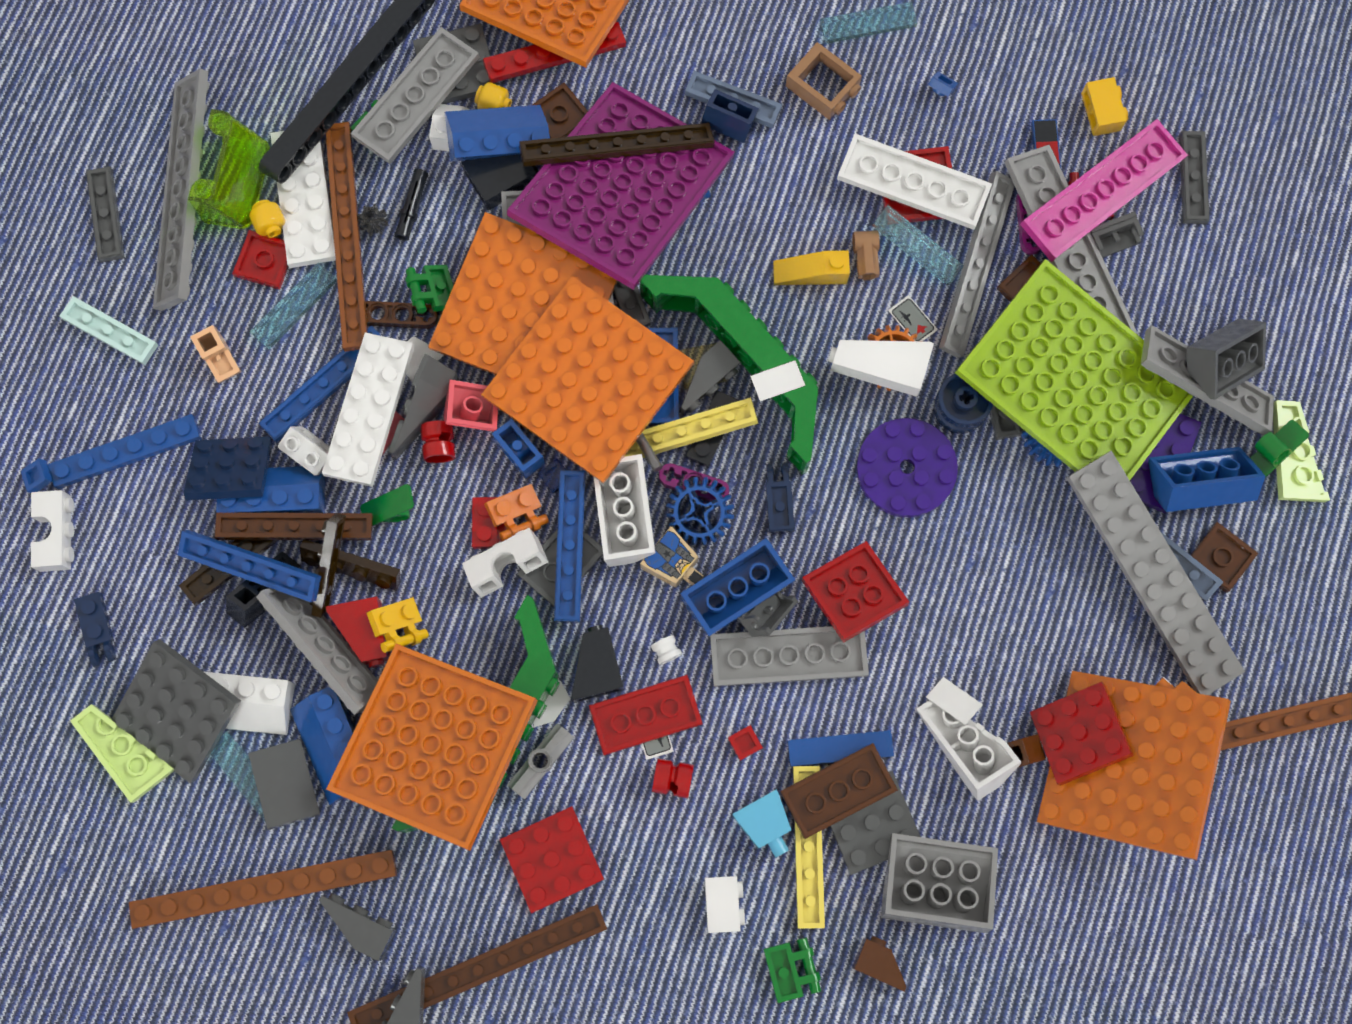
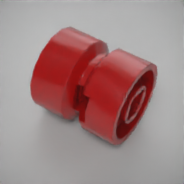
M441 420L423 423L421 425L422 441L426 442L422 446L423 461L427 463H445L456 459L455 445L451 442L454 439L453 425H447L445 421Z
M658 758L652 792L666 795L671 791L676 797L688 799L694 765L679 762L676 766L671 760Z

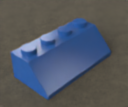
M541 105L444 112L451 162L520 154L519 141L550 138L548 123Z
M1241 447L1150 457L1148 460L1154 497L1166 512L1256 501L1259 498L1265 475Z
M303 466L268 468L263 496L216 499V512L325 513V476L322 474V471L319 475H313Z
M765 538L680 594L682 602L694 620L710 637L793 583L795 578L771 543Z
M327 687L307 696L291 708L290 711L327 801L331 805L344 799V797L326 790L355 730V726L344 702L334 690Z

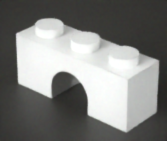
M63 490L31 492V517L41 523L50 522L52 527L50 535L45 540L31 542V568L40 572L71 570V562L74 561V550L71 547V537L74 536V526L71 522L74 501Z
M530 528L517 532L514 536L503 542L496 543L492 548L472 556L469 560L463 562L462 565L471 588L482 598L504 586L501 581V572L508 564L517 563L527 574L548 563L539 538Z

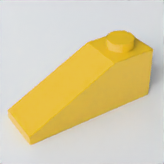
M849 250L821 251L773 261L774 285L847 284L850 275Z

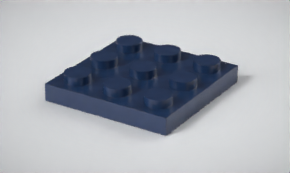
M271 437L195 440L183 492L185 500L263 496L272 449Z

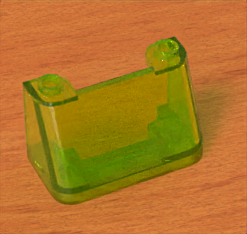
M211 109L208 126L214 134L223 136L222 147L213 180L199 179L195 181L190 189L188 201L204 223L245 229L252 225L249 213L252 210V206L260 199L265 174L259 171V163L270 149V146L263 137L228 112Z

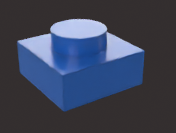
M940 72L933 75L928 83L936 94L948 97L959 84Z
M38 458L20 471L28 493L38 492L53 482L46 460Z

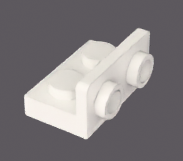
M290 426L279 443L278 448L313 475H319L323 470L330 446L303 426Z

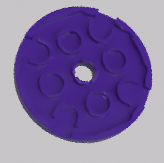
M900 418L881 424L867 436L857 457L856 471L863 493L880 510L890 515L910 518L932 512L947 499L956 483L958 464L953 446L939 429L922 420ZM905 461L910 462L914 467L913 472L909 474L902 472L900 464Z

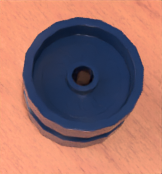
M955 373L942 384L934 399L933 410L936 420L943 428L952 433L965 434L973 432L982 425L990 413L993 404Z

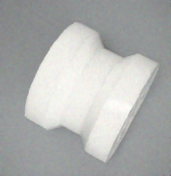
M674 635L663 638L651 645L653 652H656L658 655L657 661L659 665L668 663L682 655L681 650L675 645L676 639Z

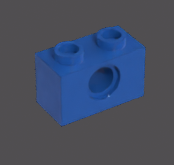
M512 418L492 433L496 444L525 479L545 464L541 453Z

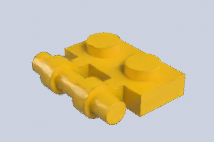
M414 597L366 613L375 637L385 636L386 642L381 643V650L384 653L392 651L395 644L401 646L410 644L414 646L420 644L422 640L427 639L429 636L426 629L417 630L414 625L422 621ZM403 628L405 635L400 637L397 635L396 630Z

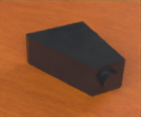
M521 154L471 159L461 162L466 177L488 211L502 203V191H523L539 172L536 165L523 167Z
M602 625L588 628L587 633H583L572 690L574 703L624 690L608 627L603 628Z

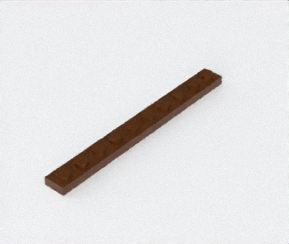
M598 904L425 978L424 1009L607 930L608 928ZM406 987L347 1012L350 1023L382 1024L384 1019L389 1021L393 1013L390 1007L398 994L402 996Z

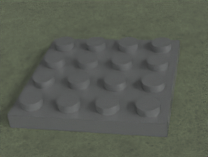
M158 639L152 643L112 720L119 728L131 734L140 744H143L154 752L158 758L173 767L174 772L191 784L198 778L241 700L161 639Z

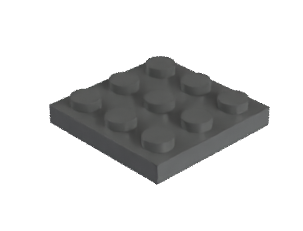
M481 23L448 31L477 51L480 58L441 104L475 97L479 86H484L490 82L483 64V58L490 57ZM434 35L412 40L416 56Z
M890 771L889 774L898 791L830 826L850 875L888 860L892 833L921 837L893 771Z

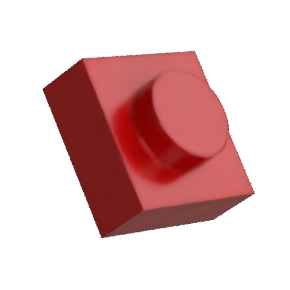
M751 725L727 738L739 761L763 749Z

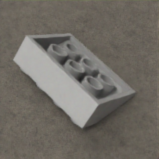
M892 833L883 888L881 918L980 933L990 932L993 930L998 848Z

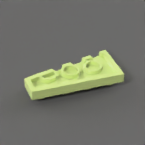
M1280 400L1274 402V435L1290 420L1296 421L1309 433L1300 402ZM1308 438L1276 468L1278 500L1327 502L1330 500L1329 494L1324 491L1321 482L1324 480L1322 472L1316 466L1314 446L1310 445Z
M91 704L70 720L130 803L136 802L174 772L173 767L158 758L154 752L143 744H140L131 734L119 728L112 718L95 705Z

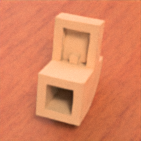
M211 325L190 336L201 358L206 361L219 384L241 373L228 345L215 326Z

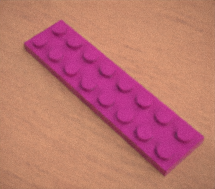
M1156 119L1023 220L1020 225L1052 262L1179 164L1188 154L1161 122Z

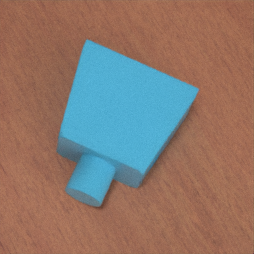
M777 789L732 814L734 820L757 849L768 844L775 858L789 851L782 835L791 831V827Z

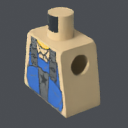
M671 526L656 543V553L644 558L640 563L642 570L675 588L683 579L693 586L704 577V575L693 568L698 562V555Z

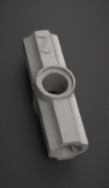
M557 723L540 745L530 753L527 761L507 786L523 799H526L543 776L551 770L553 764L575 737ZM540 754H544L548 758V763L544 768H537L534 764L535 757Z

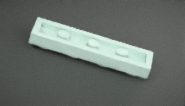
M74 296L59 316L64 321L143 365H146L158 347L155 341Z

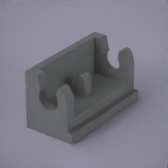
M1135 211L1100 224L1091 231L1102 258L1141 243L1140 236L1144 235Z
M786 587L738 618L751 637L770 636L798 603L795 596H784L781 593L784 592Z

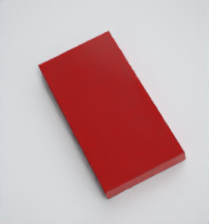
M688 675L589 705L604 756L703 725Z

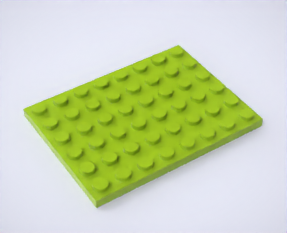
M1046 259L1039 265L954 372L1073 471L1076 472L1105 453L1112 451L1129 480H1131L1194 396L1142 366L1141 359L1144 340Z

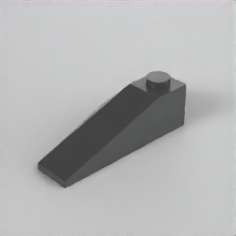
M424 354L412 383L415 386L414 395L407 399L404 405V415L406 418L399 421L388 451L391 457L396 460L421 434V425L432 421L445 407L449 381H459L455 371L429 355Z

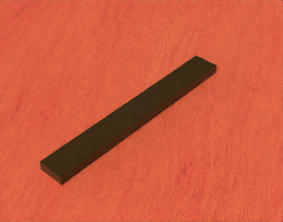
M701 123L519 141V150L523 167L713 148L715 142L710 124Z

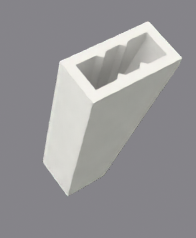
M840 340L838 347H832L828 359L829 362H832L830 371L917 397L921 390L934 343Z

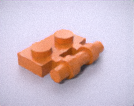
M532 484L484 504L494 527L504 524L506 527L505 531L499 533L502 541L514 536L521 530L530 528L535 532L541 529L542 525L549 523L546 514L538 517L534 514V511L542 506ZM524 515L526 522L516 525L513 519Z

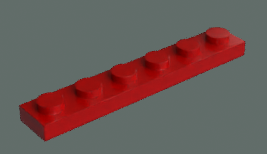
M615 22L595 55L626 47V40L619 22ZM535 44L483 58V64L491 83L572 62Z

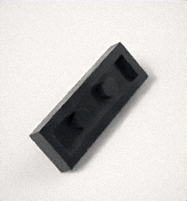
M717 390L708 410L740 400ZM725 434L692 443L686 458L709 468Z

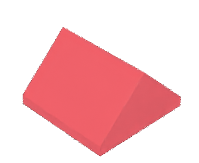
M450 380L443 414L445 424L492 432L496 431L498 408L481 395L487 385Z

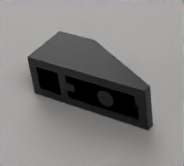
M283 551L273 558L301 569V565ZM245 580L226 595V613L246 628L265 612L263 605L256 597L262 590L269 587Z

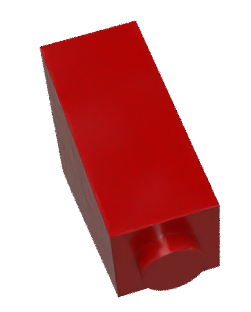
M376 596L326 606L327 613L363 664L369 665V668L384 666V661H388L390 657V651L384 653L381 650V643L386 642L385 636L375 637L366 614L371 610L382 607L381 600Z

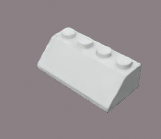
M642 454L626 456L620 461L604 484L594 477L604 561L609 567L635 563L656 553Z
M204 672L241 700L226 729L287 735L295 688L294 683L280 679Z

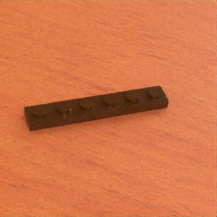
M216 512L215 538L217 540H324L325 535H322L323 524L335 513ZM338 513L346 515L342 540H372V513Z

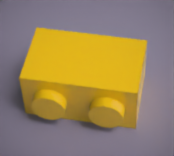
M1115 77L1087 82L1081 95L1093 136L1121 131L1128 120V111L1126 107H1123L1121 87L1117 85Z

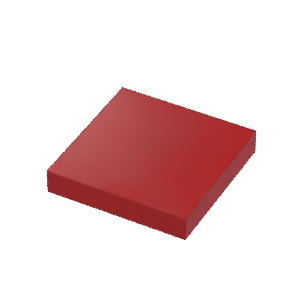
M249 230L232 272L233 276L280 290L289 267L284 240L260 236L255 231Z

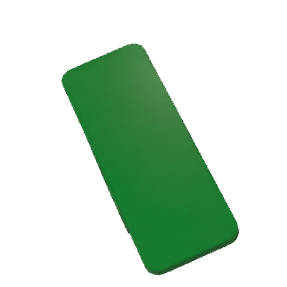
M1290 420L1275 435L1272 432L1265 434L1256 443L1255 449L1257 452L1250 459L1266 478L1309 437V433L1296 421Z
M405 484L362 504L360 507L361 513H372L373 526L381 522H400L409 519V510L414 507L411 487L409 484Z

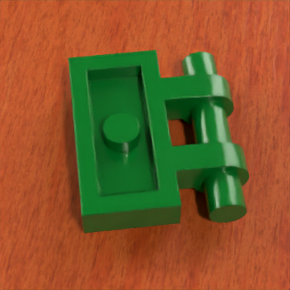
M424 265L421 271L422 274H416L413 267L407 268L405 270L407 275L405 281L407 287L411 289V302L416 307L417 313L426 312L425 304L431 303L433 312L443 311L453 289L448 266ZM420 285H426L427 292H422Z
M807 937L797 940L799 951L792 952L790 942L763 949L777 1003L803 997L801 985L809 984L811 994L821 991L819 984L821 977L819 971L816 972L812 958L814 951L812 947H809ZM802 959L806 974L798 976L795 961Z

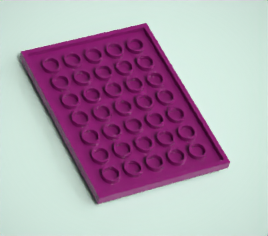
M612 82L568 137L687 124ZM714 140L713 148L544 164L507 209V216L634 290L732 160L735 151Z

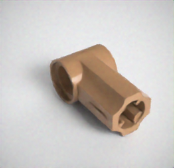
M878 230L854 231L852 245L853 253L856 254L858 279L872 280L878 278L880 275L878 260L880 240Z

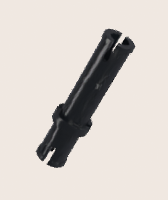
M414 169L403 209L399 210L398 216L400 219L394 237L402 241H409L413 223L418 218L416 213L426 180L429 176L428 172L422 169Z

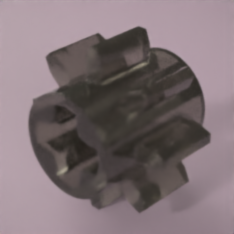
M376 204L373 207L363 206L362 214H357L359 221H361L359 224L361 231L367 229L369 236H372L373 233L382 234L383 227L389 225L385 219L387 216L385 209L379 211Z

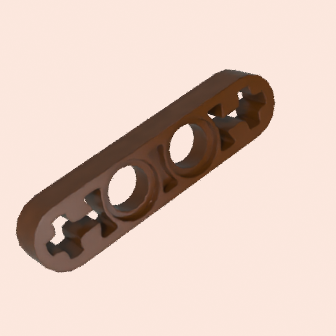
M365 301L367 326L431 329L439 321L437 311L433 312L432 306L429 304H425L426 312H430L433 317H429L428 321L425 322L423 317L419 316H425L426 312L417 313L418 316L414 317L413 311L416 310V307L412 303ZM381 308L385 310L383 318L378 320L372 318V312L375 309ZM407 310L409 317L405 321H399L396 319L398 311Z

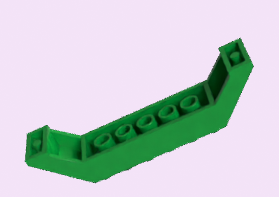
M644 275L640 281V294L656 314L660 310L695 313L719 341L721 340L751 376L796 361L805 386L771 398L792 420L791 443L789 444L786 458L804 475L808 471L812 458L818 383L813 375L810 373L806 374L800 368L799 360L792 354L788 355L783 349L784 345L776 336L772 337L766 331L767 326L760 318L755 319L750 313L751 309L743 300L739 301L733 295L734 290L727 282L722 283L716 277Z
M528 595L514 617L522 628L528 657L510 688L532 696L538 701L510 761L512 765L515 764L521 753L518 748L522 741L527 742L534 731L531 725L535 718L540 719L547 708V705H545L547 697L549 695L553 696L560 685V682H558V672L534 599ZM505 773L499 788L504 784L508 774ZM398 820L392 826V829L404 833L419 830Z

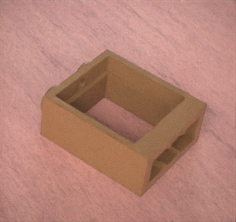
M817 42L787 75L785 87L830 120L835 114L839 115L846 107L845 102L850 97L853 99L859 93L862 75ZM819 62H822L848 82L832 101H829L803 81Z

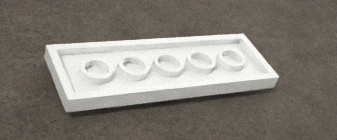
M284 131L270 133L272 145ZM320 140L286 182L282 184L277 182L280 209L286 220L283 225V234L289 268L336 261L333 220L322 141Z
M854 134L837 180L973 230L977 225L992 183L858 134Z
M370 333L364 334L322 470L324 476L373 487L415 346L413 343Z

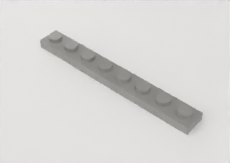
M998 171L992 172L990 175L989 183H992V186L974 229L939 345V349L956 358L964 357L1015 186L1011 178Z

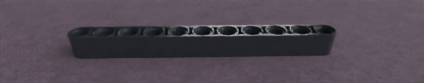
M394 0L260 160L259 171L280 184L286 182L432 7L435 0Z

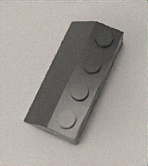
M1238 318L1187 347L1185 354L1187 371L1210 399L1215 400L1265 370L1266 322Z

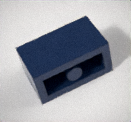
M714 89L706 104L701 123H709L712 130L745 143L759 108Z

